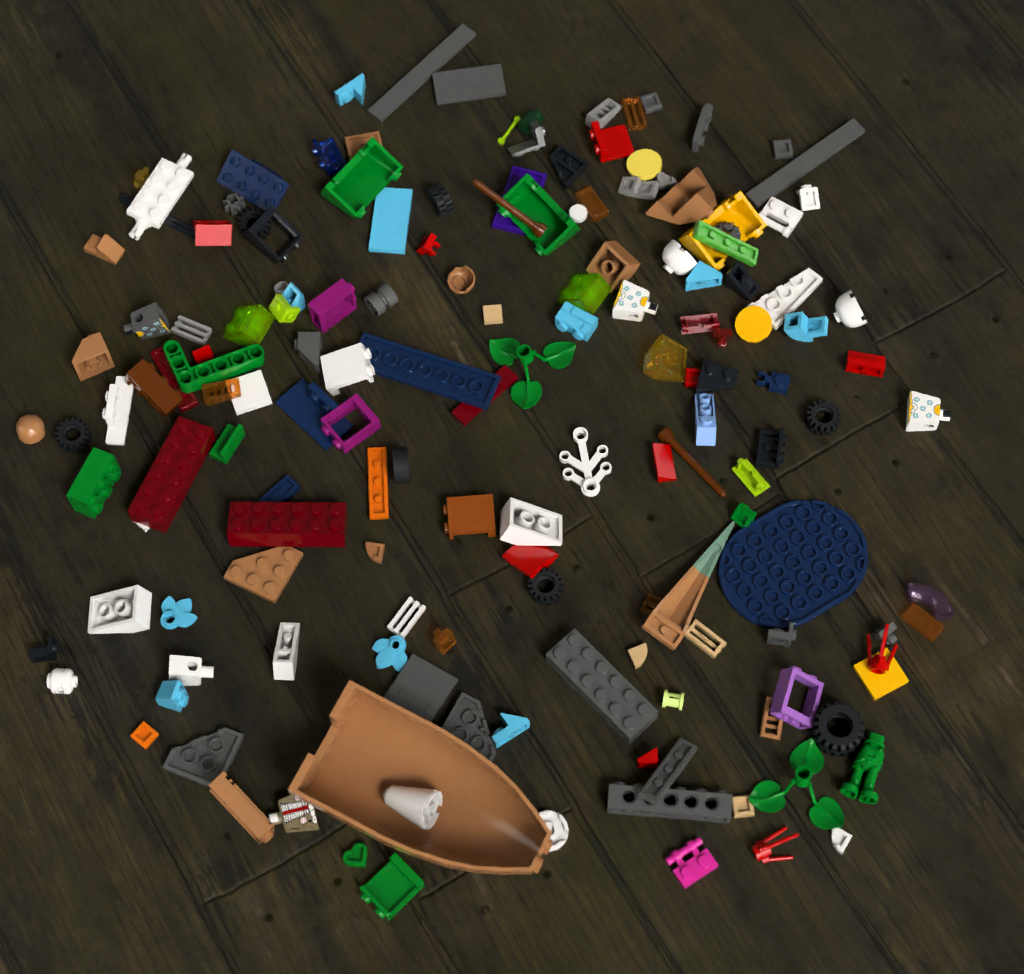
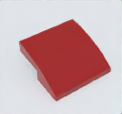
M513 545L502 555L503 560L531 579L543 567L547 569L559 556L557 552L548 546Z

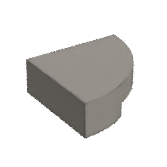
M664 172L655 175L656 180L660 184V190L673 188L677 184L674 177L664 174Z

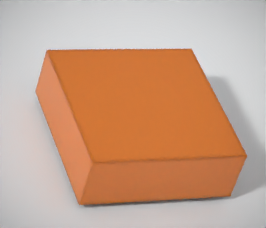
M143 721L130 737L146 750L159 736V733Z

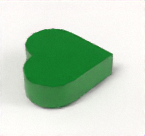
M359 842L354 844L351 850L345 851L343 854L344 863L349 867L366 868L368 856L366 845Z

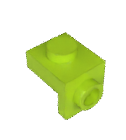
M276 294L268 307L280 323H293L301 310L299 307L291 306L282 294Z

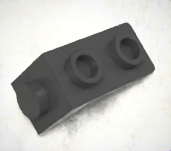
M537 121L530 122L533 139L508 147L510 155L512 157H520L526 152L537 151L541 147L546 146L544 140L546 133L543 125L540 126Z

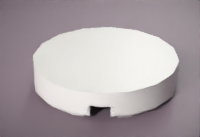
M551 810L541 811L539 815L552 832L551 840H553V845L549 852L556 851L568 839L569 828L567 821L559 813Z

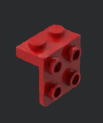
M598 120L591 122L589 137L594 142V151L601 163L627 157L634 152L625 125L601 130Z

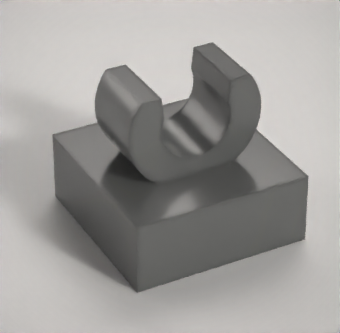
M894 622L885 623L889 624L886 645L893 644L898 640L892 633L897 629V626ZM885 624L871 634L875 641L882 640Z

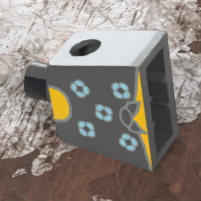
M156 302L131 312L132 322L123 325L126 335L137 333L143 340L171 333L168 317Z

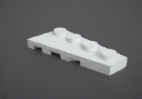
M808 268L791 278L786 284L778 286L773 292L765 294L760 300L755 303L752 302L748 307L759 306L765 309L771 316L772 328L777 330L785 321V314L793 313L822 283L823 278Z

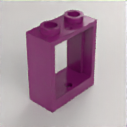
M343 278L308 303L311 322L322 334L357 309L355 288Z
M357 393L320 419L322 425L320 428L324 435L330 436L337 450L341 449L344 454L381 428L380 419ZM353 410H356L368 425L344 442L331 426Z

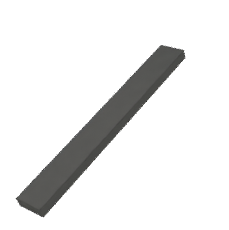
M462 23L368 109V114L382 123L430 79L432 73L437 72L476 36L475 32Z
M854 118L751 189L745 194V197L756 209L769 201L771 197H775L863 135L865 129Z

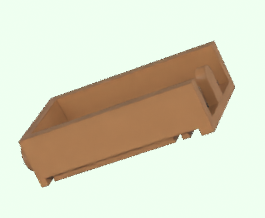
M224 771L208 785L211 788L209 791L259 845L262 842L266 844L274 836V824H271V821L236 784L233 785L232 779L228 781L227 774Z

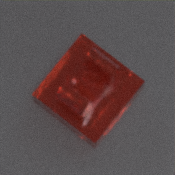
M713 329L712 339H718V348H725L727 346V339L732 337V329Z

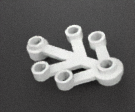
M578 427L573 431V440L578 443L581 461L571 456L568 451H562L559 455V460L561 463H569L583 472L584 478L575 474L572 468H565L563 470V478L566 481L572 480L580 485L581 491L585 496L594 497L600 491V481L605 475L610 474L612 470L609 462H603L598 473L592 477L591 471L601 458H605L608 455V447L605 445L598 446L597 452L589 461L586 447L588 431L583 427ZM582 435L584 438L578 439L577 437ZM604 449L606 452L600 453L599 450ZM567 455L568 458L563 459L562 456ZM607 466L609 469L603 470V467ZM570 472L572 475L566 476L565 473ZM592 486L594 489L588 490L587 488Z

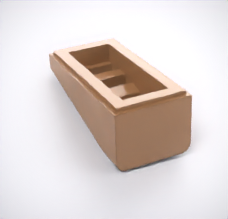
M766 697L760 737L780 740L783 721L777 717L768 716L770 711L769 705L772 704L773 698ZM767 720H771L778 722V725H771L766 723ZM765 728L776 729L777 732H765Z

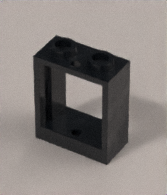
M272 205L244 232V235L274 264L279 261L283 263L290 256L288 252L291 249L295 250L301 244L299 240L303 237ZM269 218L292 239L278 255L255 234Z

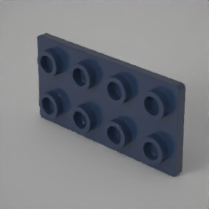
M231 150L217 177V182L243 196L263 210H266L271 205L277 209L289 187V183L282 179L283 176L257 160L247 158L235 150Z
M301 379L276 401V405L327 451L333 446L332 438L325 436L322 432L320 419L339 405L314 382L309 385L304 379ZM343 417L331 427L342 438L353 428V425Z

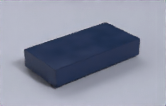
M287 474L260 498V502H287L301 489V486Z

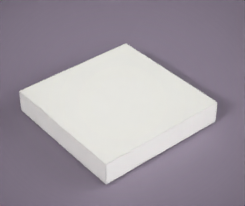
M261 370L225 381L236 415L273 404Z

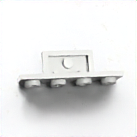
M116 376L115 384H110L109 391H106L105 394L107 405L106 408H103L102 416L108 425L105 440L107 445H125L134 390L132 384L128 386L125 383L126 376Z

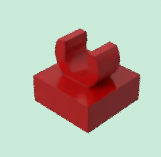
M432 232L425 236L416 252L420 255L427 253L431 257L435 256L436 252L432 250V247L438 249L441 246L438 242H435L437 236Z

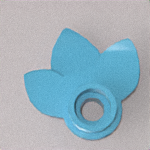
M168 596L162 602L161 609L163 614L160 622L165 629L186 628L196 622L197 616L191 613L192 600L190 598L175 602L171 596ZM173 618L174 621L172 623H168V619Z
M394 635L389 639L382 638L374 643L372 649L378 653L376 657L378 669H384L393 665L396 671L401 672L408 660L405 653L407 644L403 637ZM394 642H399V647L394 649Z

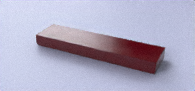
M163 346L151 351L150 355L161 375L165 376L169 381L168 385L172 389L176 388L182 395V404L178 406L183 413L198 406V401L193 392L186 394L179 390L165 360Z
M506 365L495 373L501 376V381L491 403L518 380V376ZM461 403L451 412V415L465 427L483 409Z

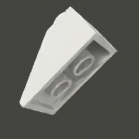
M510 497L500 511V540L522 546H561L562 515Z
M134 585L91 596L87 633H136L150 629L152 593L139 585Z

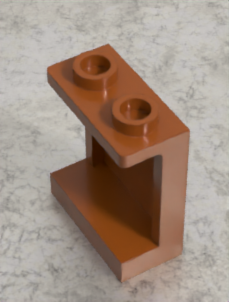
M493 494L447 497V504H444L443 508L444 516H448V522L444 523L445 534H449L450 540H453L455 535L488 533V537H496Z

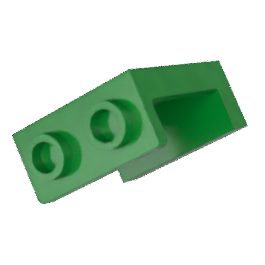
M396 853L389 858L390 862L365 886L361 885L359 887L361 892L359 896L367 904L371 902L376 907L374 909L375 913L381 919L385 917L388 921L425 887L424 881Z

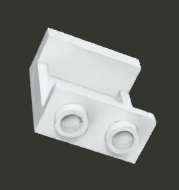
M358 343L320 356L325 387L333 396L340 394L339 388L363 380H368L370 383L374 382L373 375H375V370L370 363L372 358L370 349L366 348L362 343Z

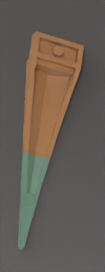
M732 521L666 594L650 612L641 626L642 629L672 651L676 649L686 634L699 600L735 521Z

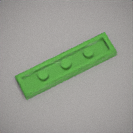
M701 220L695 222L692 238L751 267L756 265L759 249Z

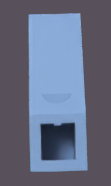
M695 394L696 446H715L716 417L714 394Z

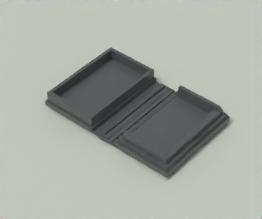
M412 654L384 698L432 722V719L457 684L458 679L417 655Z

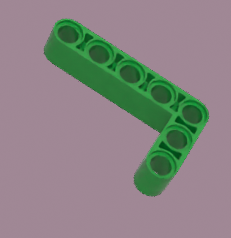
M169 340L163 346L165 360L179 390L186 394L259 368L265 362L264 348L259 344L244 347L193 367L189 366L183 350L177 341Z

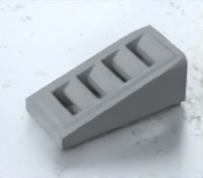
M608 97L587 113L585 124L591 128V122L598 120L600 128L603 129L621 110L622 106Z

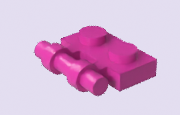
M700 837L693 841L690 839L685 843V846L679 850H673L670 852L671 855L665 858L668 866L674 862L677 864L678 867L672 873L683 889H686L719 866L707 848L702 852H699L697 847L703 844ZM691 852L693 857L684 862L682 857Z

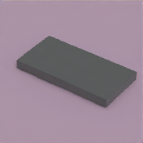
M501 64L432 73L437 105L506 96Z

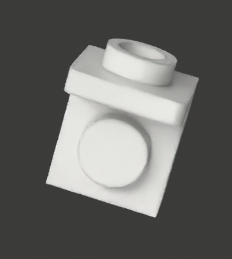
M811 184L803 185L801 189L796 191L797 195H799L801 211L820 209L817 187H812Z

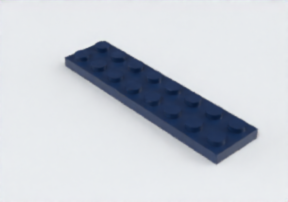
M364 332L359 343H362L371 351L372 358L370 363L375 370V375L486 411L501 381L500 375Z

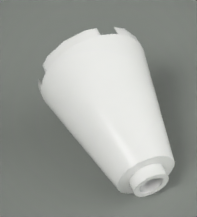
M392 785L384 791L383 799L387 806L419 828L429 830L439 816V812L436 811L438 805L442 806L443 796L440 791L434 789Z

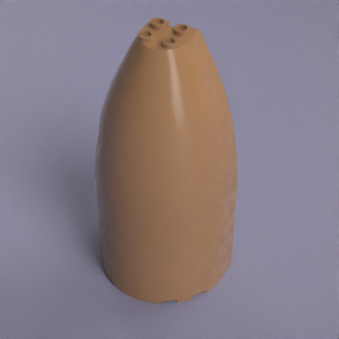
M349 680L329 715L332 724L316 754H307L288 788L289 793L391 848L446 868L497 875L533 874V872L538 874L544 860L541 858L542 855H547L553 845V840H551L552 832L518 786L495 764L467 743L443 728ZM392 785L440 791L443 800L442 806L438 805L436 812H439V816L435 824L429 830L419 828L385 804L383 799L384 791Z

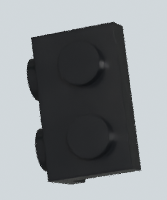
M780 428V432L760 429L756 467L778 470L779 464L784 463L785 452H782V446H786L787 440L784 428Z

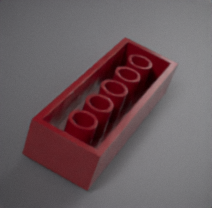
M178 416L127 510L131 521L166 534L216 440L213 428Z
M230 502L227 526L229 546L346 547L347 505L346 502Z

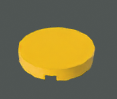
M759 306L746 307L736 317V332L742 340L748 343H758L766 339L772 331L773 322L771 316L765 309Z

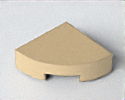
M646 643L627 651L635 669L642 666L647 657Z

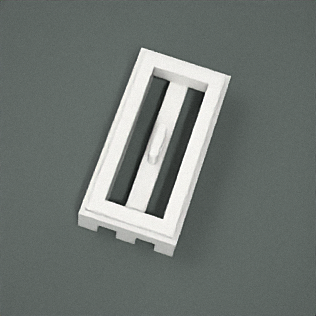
M409 597L389 623L387 629L405 638L426 610V606ZM412 604V607L409 609V611L406 613V615L403 617V619L400 621L397 627L394 628V626L397 624V622L400 620V618ZM418 608L419 610L417 611V613L414 615V617L411 619V621L408 623V625L401 633L400 629L403 627V625L406 623V621L409 619V617L412 615L415 609Z

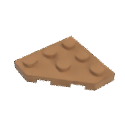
M275 547L232 561L223 577L224 580L275 604L302 559L303 552L293 547Z

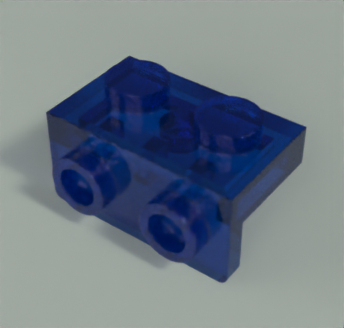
M331 137L319 143L316 138L312 139L313 146L311 149L314 156L319 158L318 163L321 170H325L328 176L341 171L346 162L334 138Z

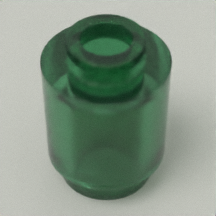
M538 109L530 110L518 121L519 130L524 134H531L529 123L537 121L541 125L544 120L543 114Z

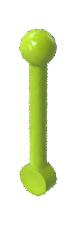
M519 116L514 117V121L506 133L498 139L499 145L505 144L508 134L516 123L520 122L521 118Z

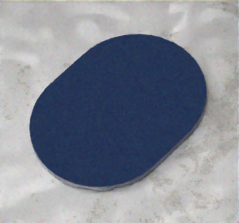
M820 500L790 501L757 518L748 527H742L728 540L719 561L718 577L720 587L729 605L749 622L771 629H788L790 622H794V627H798L843 602L856 591L864 578L868 566L867 542L858 524L842 509Z

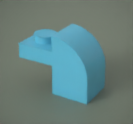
M802 311L785 314L783 330L792 339L802 342H813L815 337L827 336L829 319L826 316L808 318Z

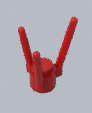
M885 624L879 654L874 655V658H872L870 634L866 635L867 667H870V672L875 674H885L886 671H889L890 663L898 648V645L895 644L887 660L883 656L889 624Z
M784 826L766 838L755 842V845L751 846L756 861L762 860V863L765 864L772 861L794 859L792 855L769 857V855L772 854V847L798 837L799 833L789 835L769 844L768 841L787 830V827Z

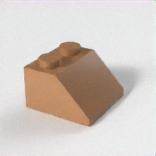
M616 240L605 241L586 268V271L607 291L613 293L621 286L623 280L628 281L633 276L641 263Z
M100 332L90 334L82 339L72 359V364L80 381L115 367Z

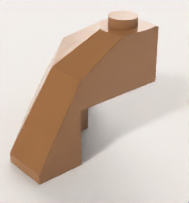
M697 166L663 198L658 200L646 212V215L678 225L696 222L704 217L708 219L714 213L713 208L717 206L715 193Z

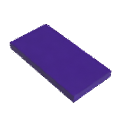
M512 166L502 197L527 173L543 188L547 174ZM497 209L492 228L527 236L508 216L504 218Z

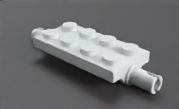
M182 153L176 164L162 158L126 210L127 215L136 220V224L129 232L131 238L134 239L136 236L135 240H139L145 229L149 227L159 229L194 177V172L186 169L192 161L190 155L186 156V153Z

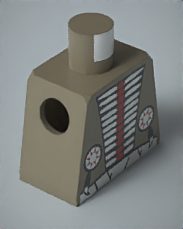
M293 795L280 799L278 801L280 811L269 814L271 824L278 825L283 823L286 833L319 830L314 807Z

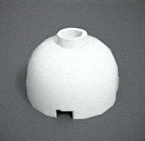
M674 239L664 248L662 259L665 265L663 267L668 273L674 272L677 275L683 276L690 273L697 265L695 259L686 250L681 248V245Z
M849 290L836 300V312L833 314L838 323L842 321L846 327L857 328L868 322L867 320L862 321L861 317L864 314L856 298L850 297L852 291Z

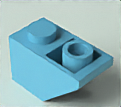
M162 681L155 700L159 706L181 712L182 708L186 707L189 696L181 681Z

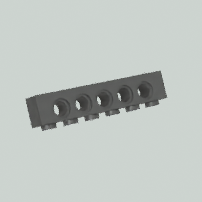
M624 782L609 784L607 813L728 824L731 821L732 794H728L727 791L718 790L713 793L707 792L706 789L689 791L684 787H675V789H668L657 806L652 803H646L644 799L639 797V792L645 784L636 783L634 786L625 785ZM629 794L634 797V800L627 802L623 797ZM672 798L675 804L667 805L664 800ZM693 800L696 805L694 807H688L686 806L685 801ZM711 801L715 803L716 807L709 809L705 803Z

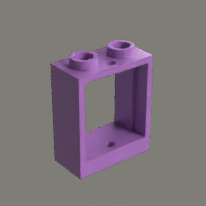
M796 666L781 669L769 714L799 730L812 728L824 683L817 680L816 676L802 672V669ZM794 680L809 687L802 714L787 706Z

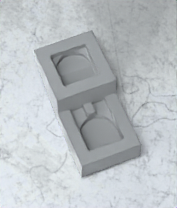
M623 177L618 192L634 198L655 200L660 184L658 181H641L639 177Z

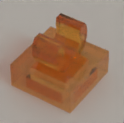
M447 627L443 631L437 628L432 632V635L435 636L433 642L442 655L457 643L453 632Z

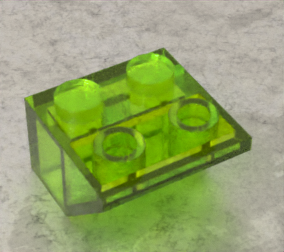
M599 273L576 274L571 278L567 288L561 292L557 302L563 305L567 301L593 315L612 288Z
M260 304L239 307L234 312L232 321L226 326L223 337L244 347L260 344L275 316Z

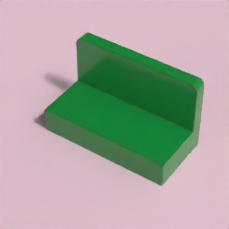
M228 423L210 451V457L227 464L245 436L243 425L238 424L235 427Z

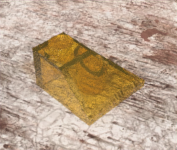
M664 334L659 335L644 356L643 373L654 380L685 382L687 348Z

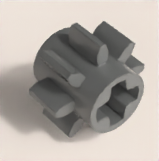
M236 192L230 195L227 194V199L223 200L225 212H230L232 216L241 214L242 208H246L244 197H239Z

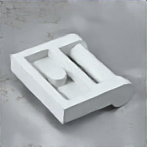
M771 197L759 215L767 226L788 238L802 218L803 212ZM766 216L773 218L774 220L786 225L787 227L767 218Z

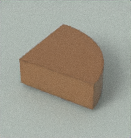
M366 541V552L370 559L382 564L385 544Z

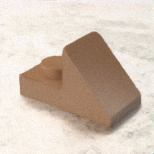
M92 234L84 246L85 252L114 265L118 263L125 252V249L107 234H104L103 238Z

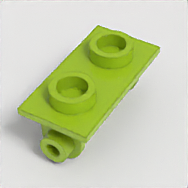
M740 458L737 461V465L731 468L754 497L770 487L747 458Z

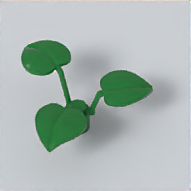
M513 338L490 339L489 349L493 360L500 366H510L513 364L514 359H519L523 364L526 382L519 381L515 383L511 389V397L521 409H528L540 400L542 387L538 381L530 382L527 365L536 356L544 362L548 361L550 367L554 369L565 368L573 359L576 344L567 341L551 343L543 350L546 358L536 353L535 350H531L529 345H520Z
M813 738L798 745L791 753L789 762L791 768L795 770V776L782 792L778 783L765 780L757 784L748 797L749 802L755 808L763 812L774 813L780 811L785 806L786 801L782 795H785L794 784L801 788L808 787L812 803L815 805L809 811L811 822L821 829L841 828L844 825L843 811L834 799L822 797L819 802L815 799L812 788L813 784L810 781L812 774L818 773L823 768L824 757Z

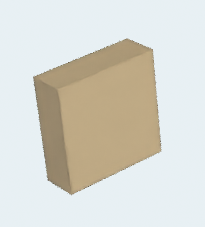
M501 304L483 306L484 325L503 323Z
M750 795L732 797L734 818L753 817L755 815L754 806L748 800Z

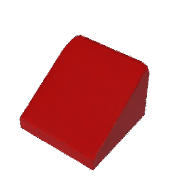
M209 344L192 351L197 365L215 359Z
M654 748L638 758L637 768H656L658 765V749Z

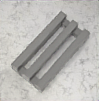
M181 315L178 316V321H175V326L171 328V333L203 346L212 333V328ZM180 327V328H182V329H184V330L189 331L190 333L197 334V335H199V336H201V337H204V338L201 339V338H199V337H196V336H194V335H191V334H189V333H186V332H184V331H182V330H179L178 328Z

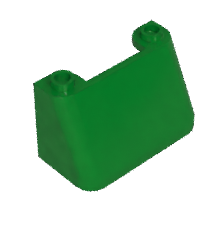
M372 137L323 188L320 194L353 219L357 217L361 219L367 212L365 208L392 179L396 181L402 175L400 171L403 169V166Z
M528 173L502 198L533 221L542 222L547 226V229L540 238L533 234L531 227L496 203L500 207L498 211L504 218L507 216L511 218L536 245L534 249L541 257L551 254L581 230Z

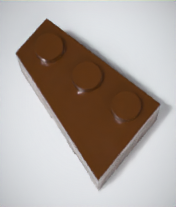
M142 359L126 373L125 383L128 386L132 384L138 390L136 393L140 397L143 395L149 401V405L166 418L182 404V395L176 388L172 389L168 385L169 381L167 378L159 375L155 371V366L150 361L146 362Z

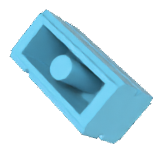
M565 301L561 310L555 316V325L560 331L571 333L575 339L587 342L598 326V317Z

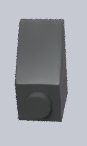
M298 332V339L294 341L295 350H298L299 357L316 373H321V332Z

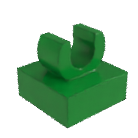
M742 502L737 506L731 519L741 528L748 527L753 522L757 512L752 511L748 505Z

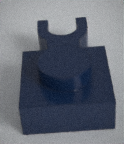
M759 371L758 377L764 380H757L756 386L766 385L769 386L768 391L787 395L791 375L772 371V376H768L766 373Z

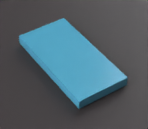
M385 187L376 196L369 252L405 254L413 189Z

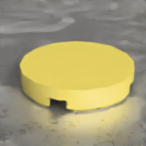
M641 149L633 152L628 157L626 163L628 174L633 177H639L643 181L653 179L657 173L661 172V156L651 149Z

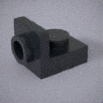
M52 635L47 636V647L39 645L33 649H28V657L33 664L57 660L56 653H59V645Z

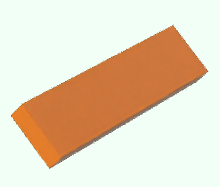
M367 448L370 520L389 519L387 448Z

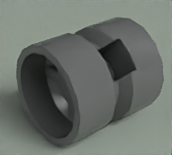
M387 283L379 286L376 289V293L371 292L364 297L366 306L376 317L386 312V307L391 308L399 302L397 295Z

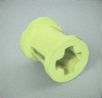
M664 690L662 708L669 706L682 711L684 693L677 694Z

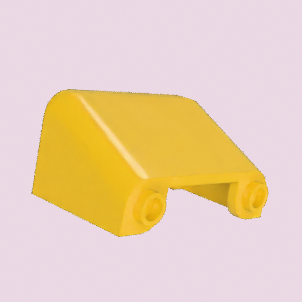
M741 191L731 195L713 209L714 213L708 219L705 217L701 219V221L713 227L718 222L721 223L725 220L729 223L733 222L736 227H739L741 233L740 240L743 242L751 237L756 239L763 233L762 229L767 226ZM695 225L678 239L688 251L703 263L716 270H720L725 266V258L729 255L692 238Z

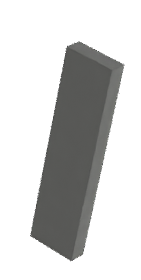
M680 737L640 790L639 797L657 806L696 753L698 746Z

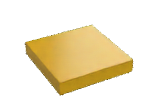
M888 647L885 648L883 655L886 657V660L890 655ZM894 657L890 663L889 671H886L885 674L870 672V667H867L868 658L853 665V669L874 701L907 684L909 681Z

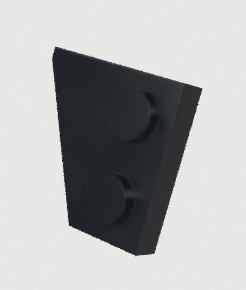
M561 144L549 156V160L566 190L588 168L586 161Z
M703 359L694 393H701V391L707 390L715 392L721 389H734L739 370Z

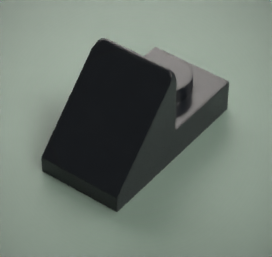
M736 261L726 273L727 289L736 288L746 301L751 300L761 288L739 261Z

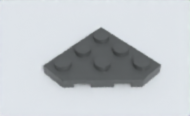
M462 692L442 728L493 762L496 757V751L479 700Z
M224 727L217 730L218 732L192 740L191 743L184 746L171 749L163 769L209 787L208 785L223 771L226 774L228 773L244 739V735Z

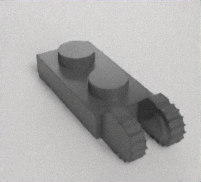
M710 103L705 104L702 108L692 140L691 150L698 153L699 147L704 145L705 136L703 134L708 132L712 119L713 105Z

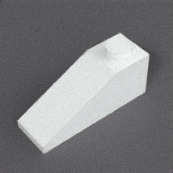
M280 622L273 657L274 680H294L300 623Z

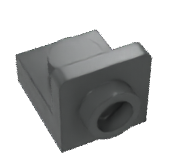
M790 622L788 632H784V630L779 628L769 629L766 644L790 647L791 641H795L797 629H793L794 622Z

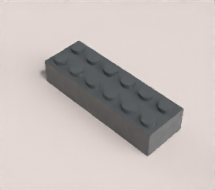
M575 628L546 653V663L628 745L658 719L659 711Z

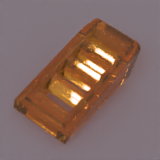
M239 378L202 384L203 398L206 406L242 396ZM232 385H235L236 392H232ZM227 387L228 393L225 394L224 388ZM219 389L221 391L220 395H218L217 390Z

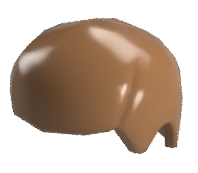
M468 266L455 267L449 273L447 283L450 290L454 293L466 294L473 289L476 279L473 270Z
M34 414L20 417L16 423L18 438L25 444L39 442L45 436L43 420Z

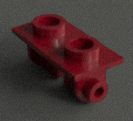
M717 312L680 316L682 335L718 331V327H720Z

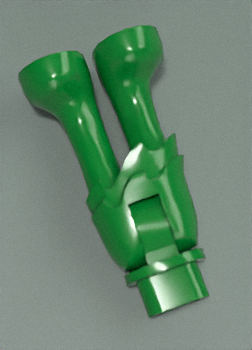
M869 732L868 738L864 740L857 758L853 762L852 770L854 771L850 781L843 783L840 787V792L850 799L857 798L862 775L868 771L858 800L865 804H876L878 802V793L874 791V785L878 771L881 770L883 764L884 736Z

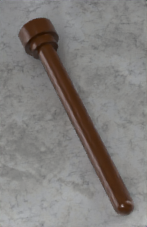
M478 179L472 180V184L531 227V231H533L535 236L538 238L542 236L547 229L544 223L533 221Z
M669 427L663 429L659 433L658 438L663 443L670 444L720 497H725L726 491L678 443L673 435L674 432Z

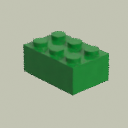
M93 447L66 495L74 511L95 519L97 514L101 513L105 499L111 495L115 481L117 482L121 477V469L115 456Z

